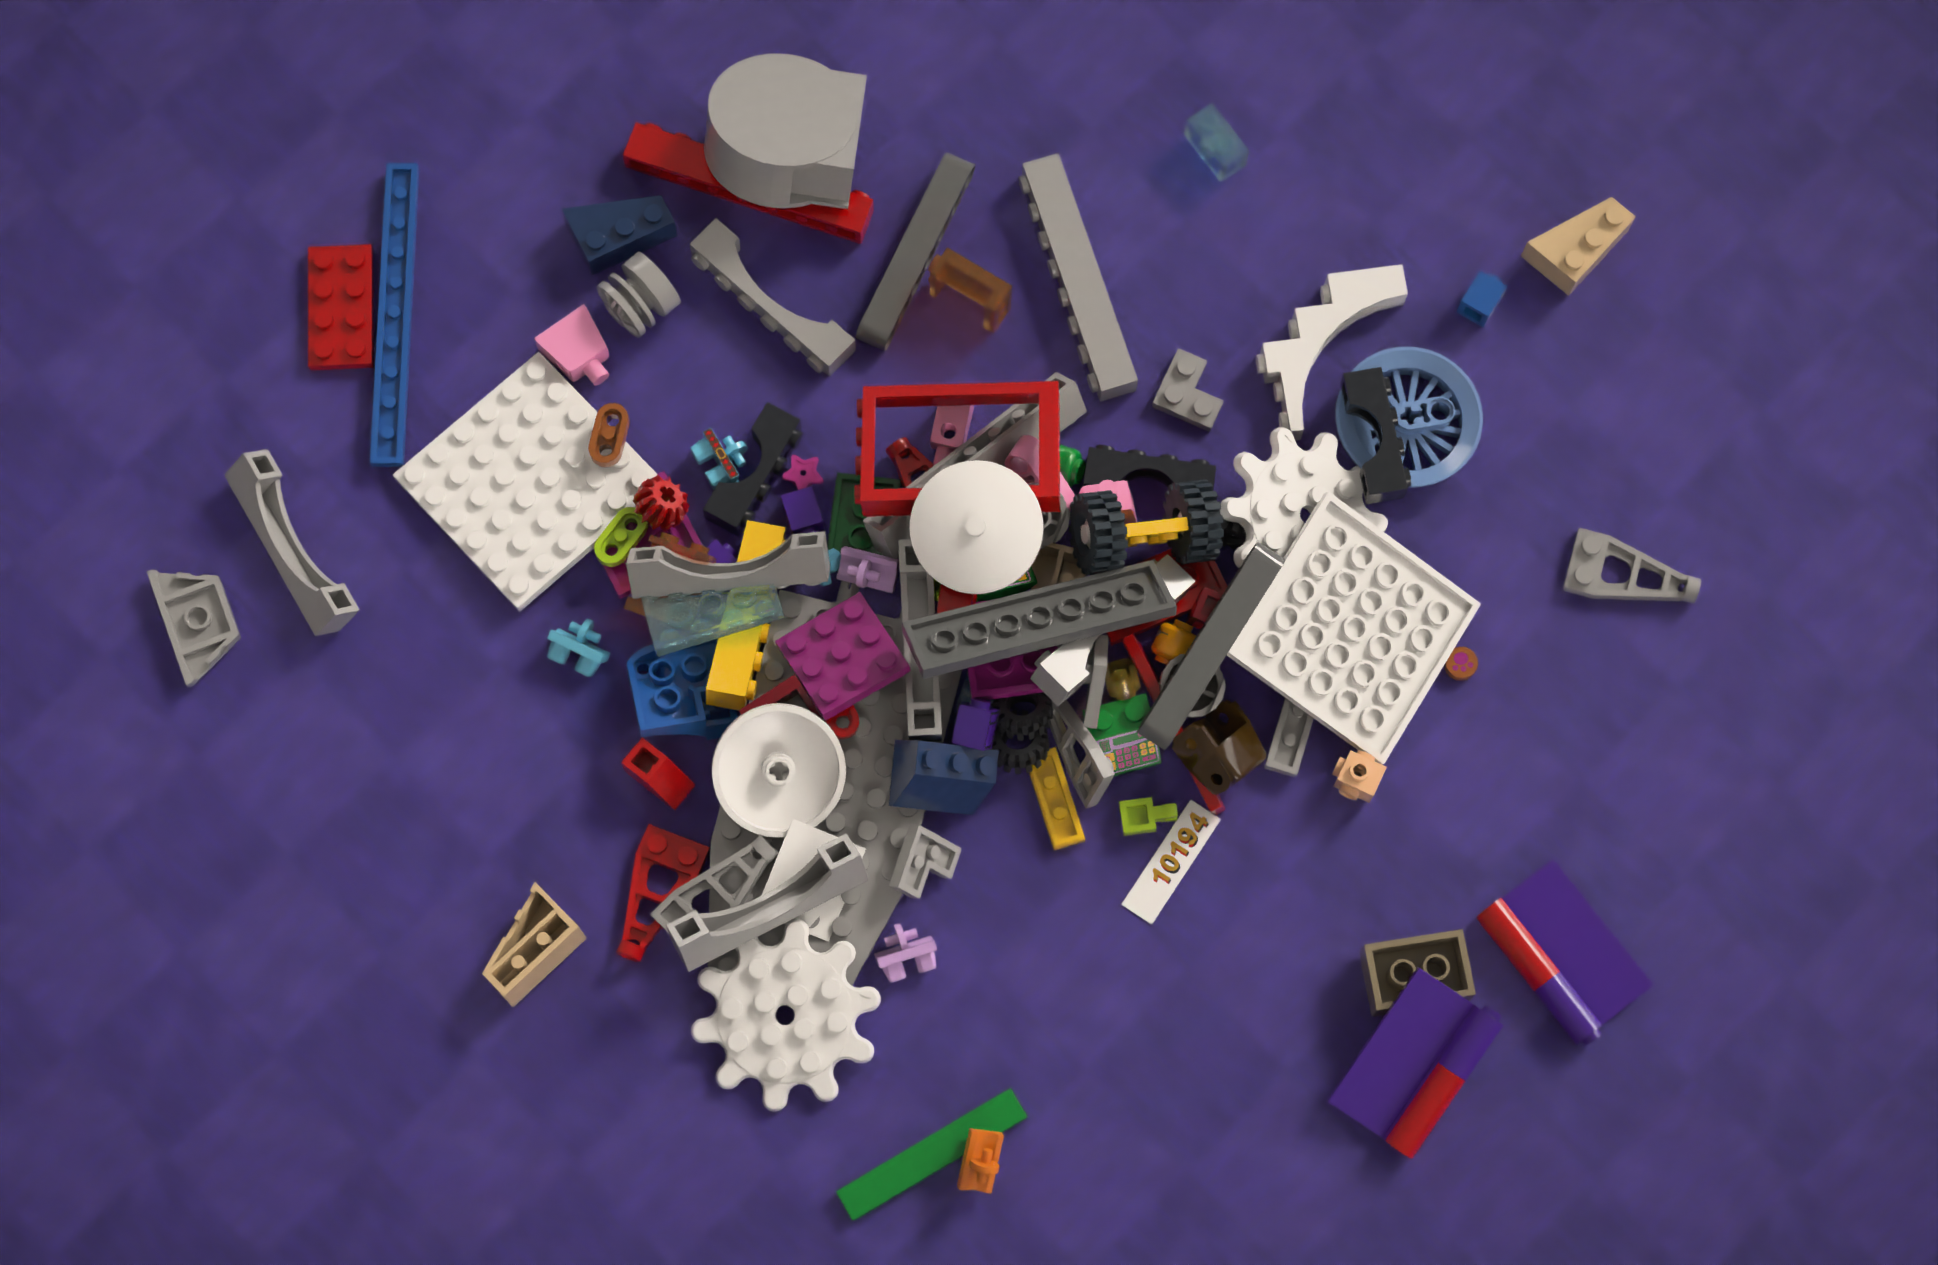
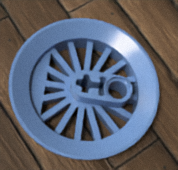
M1395 347L1382 350L1360 362L1351 372L1381 367L1383 377H1392L1397 401L1392 394L1388 396L1390 407H1395L1397 412L1398 426H1394L1396 436L1402 438L1404 450L1406 449V443L1408 445L1413 471L1409 470L1411 487L1433 485L1444 481L1458 472L1469 461L1476 450L1483 426L1480 398L1475 386L1465 372L1443 355L1418 347ZM1400 375L1412 376L1407 402ZM1418 377L1430 381L1419 399L1414 401ZM1435 385L1444 392L1440 397L1427 398ZM1340 389L1335 410L1337 432L1349 457L1362 469L1363 464L1376 455L1375 447L1379 445L1378 438L1372 439V434L1375 431L1368 422L1358 416L1346 414ZM1434 410L1441 411L1446 419L1437 420L1432 416L1431 412ZM1458 418L1459 428L1449 426L1452 419ZM1434 434L1458 438L1457 444L1453 447ZM1428 443L1448 456L1440 461ZM1417 446L1429 461L1431 467L1422 469Z

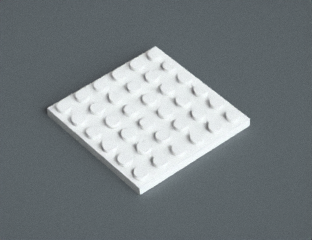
M537 352L397 470L393 477L520 612L594 548L598 537L620 510L636 506L633 499L638 491V487L647 478L655 477L657 473L626 441L622 457L617 464L611 467H600L592 461L588 447L597 411L540 352ZM604 449L601 455L608 456L612 450Z
M1326 492L1322 495L1287 551L1282 568L1237 637L1227 656L1354 748L1371 754L1375 757V762L1383 765L1481 603L1336 496Z

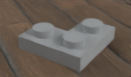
M1178 348L1152 403V407L1210 432L1224 401L1196 389L1206 367L1207 360Z
M910 824L889 886L910 898L920 899L929 871L941 878L952 879L962 848L921 825Z

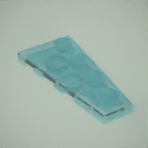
M775 584L732 588L731 592L716 593L715 590L701 591V595L683 596L682 593L668 594V598L653 599V596L641 597L658 657L785 618Z

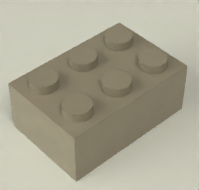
M1463 929L1365 944L1359 951L1372 1017L1387 1013L1417 967L1469 1001L1476 995Z

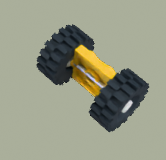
M1208 480L1172 483V485L1168 486L1169 491L1165 493L1167 501L1163 502V508L1165 509L1163 520L1124 524L1126 520L1125 514L1121 513V502L1117 501L1118 496L1115 493L1113 494V491L1107 490L1075 495L1073 497L1074 502L1070 504L1072 512H1070L1069 520L1071 525H1068L1072 538L1070 539V545L1074 548L1072 554L1074 559H1077L1076 565L1078 569L1081 568V573L1088 576L1124 568V560L1127 559L1125 548L1135 547L1137 544L1147 542L1148 545L1167 543L1169 548L1172 547V556L1176 557V562L1181 564L1216 560V557L1220 555L1219 549L1223 545L1221 537H1224V530L1221 528L1223 516H1220L1219 511L1221 504L1216 500L1218 497L1216 490L1212 491L1213 485L1208 483Z

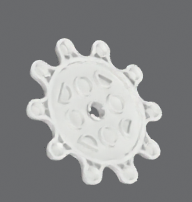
M1278 427L1270 434L1272 454L1268 460L1261 461L1248 452L1237 454L1233 460L1235 471L1245 481L1246 491L1239 498L1228 497L1222 500L1220 503V514L1226 521L1237 522L1242 525L1246 532L1245 542L1234 552V562L1238 568H1240L1257 542L1284 558L1305 524L1300 517L1301 509L1305 508L1311 514L1322 495L1326 492L1336 496L1383 532L1387 528L1388 521L1383 514L1369 511L1363 503V489L1359 475L1361 468L1355 466L1351 470H1345L1339 465L1336 458L1338 441L1333 434L1320 433L1316 436L1312 448L1304 451L1298 447L1290 430Z
M792 919L785 925L783 938L777 945H764L756 937L735 948L739 958L737 965L732 970L721 971L715 967H705L700 971L697 978L699 986L714 996L716 1009L711 1016L698 1019L693 1023L691 1035L696 1042H716L724 1048L726 1058L716 1072L717 1084L723 1089H733L745 1078L757 1079L763 1086V1104L765 1108L772 1112L780 1111L786 1106L790 1089L798 1084L809 1086L818 1100L822 1102L832 1101L837 1096L839 1089L833 1075L836 1063L840 1060L849 1059L863 1064L870 1061L874 1055L872 1043L857 1033L855 1022L861 1014L875 1010L881 1002V996L873 987L855 988L847 982L846 970L856 955L854 946L847 941H840L826 952H816L809 945L808 925L800 919ZM787 1005L794 1010L795 1018L792 1023L783 1025L778 1022L776 1012L780 1006Z

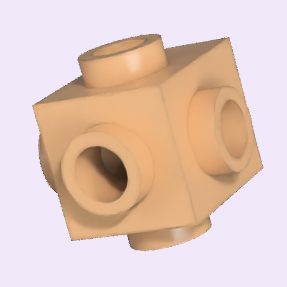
M1350 750L1346 759L1339 758L1332 775L1337 777L1333 787L1338 788L1339 793L1348 799L1357 800L1359 798L1370 803L1387 767L1375 762V757L1367 752L1358 750L1356 753Z

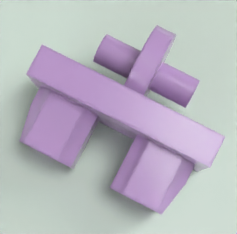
M844 546L841 548V560L836 579L854 583L860 588L870 587L893 593L897 581L899 560Z
M900 923L894 925L895 935L884 938L886 947L899 944V946L874 953L879 968L883 969L890 983L906 977L902 961L911 958L915 959L919 973L936 968L934 951L937 950L932 936L930 935L907 943L909 940L918 938L917 930L914 928L903 932Z

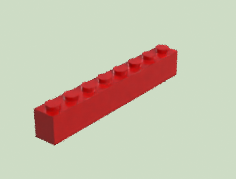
M636 122L623 153L626 168L858 244H862L874 212V199L858 190L850 192L848 209L815 204L796 208H772L750 203L732 194L713 176L706 162L704 144L693 141L691 137L680 132L672 134L663 131L661 127L653 123H645L644 125Z

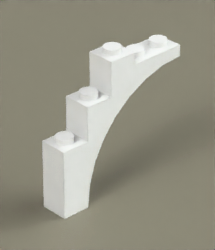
M1402 264L1327 274L1324 285L1320 286V296L1323 305L1295 308L1292 320H1288L1290 339L1262 344L1260 354L1256 355L1258 374L1263 373L1265 383L1277 382L1273 384L1275 401H1281L1282 413H1279V426L1290 430L1295 441L1301 439L1304 430L1302 402L1305 382L1310 369L1322 350L1337 334L1351 324L1377 311L1404 305L1408 292Z

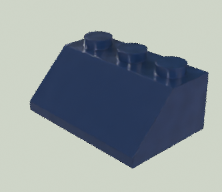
M895 739L889 806L973 815L996 784L999 750L987 749L982 751L959 745Z

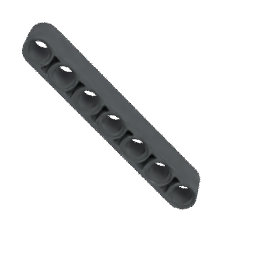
M948 152L944 154L861 320L856 333L857 340L882 351L888 349L973 177L976 164Z
M1259 542L1253 546L1137 730L1138 734L1163 750L1167 749L1285 562L1284 558Z

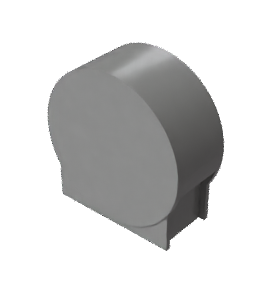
M763 54L744 59L730 66L717 78L708 99L704 153L711 173L732 194L760 206L796 208L815 204L848 209L867 75L830 70L816 61L791 54Z

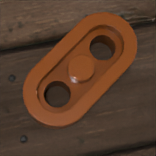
M618 403L603 405L598 410L588 450L592 461L600 467H611L617 464L622 457L630 419L626 409ZM612 419L619 420L616 426L608 425ZM604 449L612 450L608 456L601 455Z

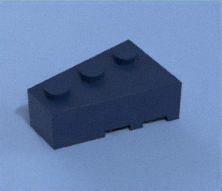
M661 195L561 208L565 224L591 275L631 258L638 251L642 253L677 236L675 221Z

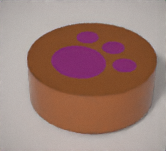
M1456 647L1444 664L1445 671L1454 680H1467L1476 672L1478 658L1471 649Z

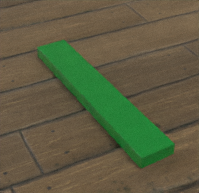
M1009 1088L836 1191V1194L854 1222L963 1157L969 1128L1003 1133L1027 1119L1028 1116L1012 1089Z

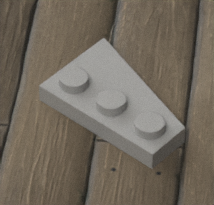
M1100 635L1090 649L1085 669L1090 674L1083 683L1088 684L1084 727L1097 729L1107 671L1108 635Z

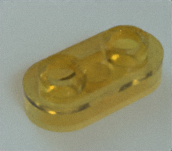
M1117 659L1107 664L1105 682L1109 695L1117 697L1118 700L1134 697L1141 685L1132 659Z

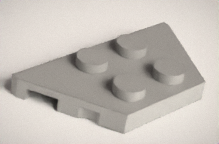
M149 570L147 575L187 687L190 688L240 640V632L219 576L205 574L193 576L190 573L182 572L169 574L159 573L157 570Z

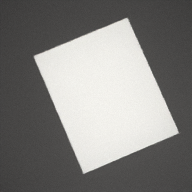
M792 819L762 895L772 891L797 874L818 853L817 848L838 837ZM854 844L861 858H863L866 848ZM840 894L793 919L803 920L809 928L820 916L818 925L814 928H809V934L829 942L833 932V921L839 917L845 902Z

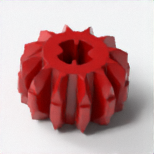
M658 474L651 479L647 478L646 481H643L633 499L636 505L634 513L642 515L641 523L647 521L651 524L652 530L660 527L664 532L671 529V527L675 528L680 525L690 507L687 502L688 494L680 491L681 484H673L670 476L663 480Z

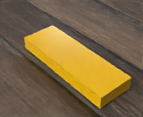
M1053 747L1047 751L1048 757L1046 760L1041 759L1042 765L1038 769L1034 764L1032 765V772H1029V776L1053 851L1085 842V836L1057 749Z

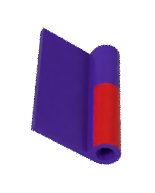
M1554 859L1550 860L1476 917L1478 922L1576 1045L1582 1041L1587 1046L1601 1035V1032L1598 1030L1599 1027L1654 986V983Z
M1417 967L1327 1101L1382 1137L1396 1150L1413 1159L1503 1028L1504 1024L1499 1022L1502 1015L1486 1004L1482 1009Z

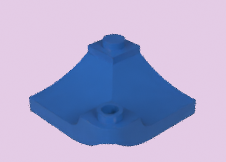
M720 632L655 643L638 650L627 661V676L641 737L688 734L705 736L707 740L717 739L738 718L737 710L706 705V686ZM640 671H647V672H648V673L645 674V675L639 674Z

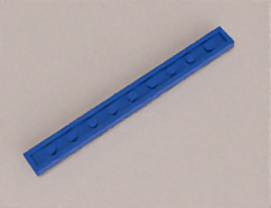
M386 163L370 464L372 467H402L404 465L420 169L418 163Z

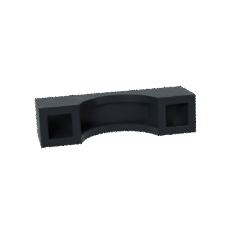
M1381 367L1343 373L1340 387L1346 414L1358 416L1368 422L1374 429L1379 443L1377 454L1363 464L1359 474L1366 504L1404 498L1408 487H1411V475L1408 467L1403 468L1401 456L1405 455L1403 440L1401 437L1396 436L1394 427L1398 426L1395 407H1390L1388 396H1391L1390 380L1388 377H1383Z
M769 402L765 404L751 428L752 438L762 452L761 461L757 469L742 481L735 483L719 482L703 508L706 520L736 536L740 535L743 528L745 529L747 520L754 521L756 513L753 512L759 501L762 503L766 501L772 489V486L769 485L775 475L780 476L788 462V459L785 458L791 448L796 449L804 435V432L801 431V419Z
M1097 445L1095 448L1089 447L1083 487L1099 484L1103 480H1111L1113 482L1124 480L1129 482L1138 478H1150L1163 483L1167 488L1172 483L1208 480V483H1211L1214 489L1217 466L1210 465L1208 461L1202 459H1193L1191 462L1178 460L1176 456L1169 454L1155 457L1148 456L1141 450L1132 449L1127 452L1115 451L1113 447L1108 445Z

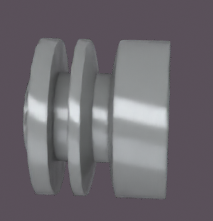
M638 251L621 266L627 279L626 281L619 275L612 273L608 277L610 284L602 281L596 287L610 315L637 338L646 332L644 325L651 328L656 324L650 311L651 309L664 317L681 303L678 293L668 278L647 256Z

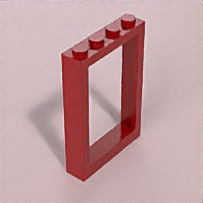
M1059 381L863 386V399H857V418H862V427H856V445L861 447V456H855L856 476L861 475L860 485H855L854 488L855 504H861L863 517L911 516L915 500L922 488L874 489L876 408L1039 404V485H1029V487L1035 494L1042 512H1060Z

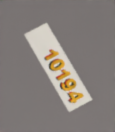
M1190 800L1121 905L1152 924L1221 819Z

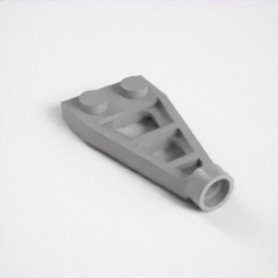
M1578 528L1562 591L1592 599L1685 601L1694 604L1700 590L1701 579L1684 575L1610 535ZM1615 556L1629 565L1631 572L1628 581L1624 583H1606L1602 580L1601 572L1606 557ZM1645 568L1658 573L1662 577L1660 588L1654 590L1638 587L1636 580L1639 569ZM1680 584L1684 585L1682 592L1678 591Z
M1065 700L1059 707L1052 701L1053 719H1050V729L1069 777L1085 808L1096 806L1115 775L1113 764L1108 757H1105L1101 747L1088 729L1084 727L1083 722L1068 701ZM1076 740H1078L1086 753L1081 765L1073 747Z
M759 835L748 846L674 890L650 915L668 932L666 925L694 911L691 905L693 898L708 889H714L722 896L723 906L720 911L742 905L765 867L779 852L766 838ZM757 851L762 858L756 859L753 852ZM739 866L746 873V879L734 894H730L719 883V879L732 867Z

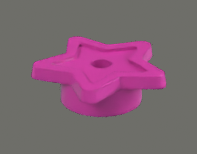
M792 455L791 468L782 475V479L792 482L797 490L810 487L813 484H822L824 480L816 471L819 462L818 457L803 460L796 455ZM806 471V475L802 476L800 472Z

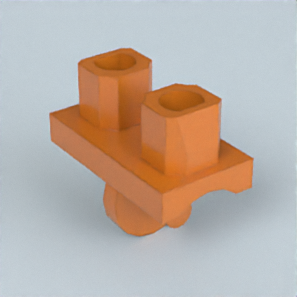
M969 1128L957 1182L959 1190H976L989 1194L992 1193L995 1175L999 1172L1000 1168L998 1161L1004 1139L1002 1132Z

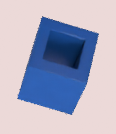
M1479 271L1461 300L1456 312L1484 328L1502 299L1507 286L1496 275L1491 273L1485 274Z

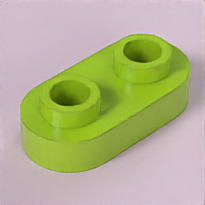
M626 507L620 510L596 540L594 550L601 564L607 567H615L622 564L628 557L630 549L635 548L646 534L648 523L647 521L641 523L642 515L634 513L635 507ZM630 522H635L637 527L630 531L626 529V525ZM610 547L618 549L617 553L613 556L606 554L607 549Z

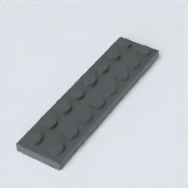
M1153 560L905 621L902 622V632L922 678L926 679L1176 615L1177 605Z

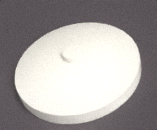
M988 461L960 462L934 475L918 494L910 517L912 546L923 568L942 585L967 594L996 592L1018 581L1034 563L1043 539L1042 511L1029 485L1012 470Z
M774 703L762 705L740 715L721 735L712 759L713 786L725 812L741 827L766 837H785L792 819L812 827L820 824L837 805L843 792L846 778L844 753L833 730L815 713L792 704Z

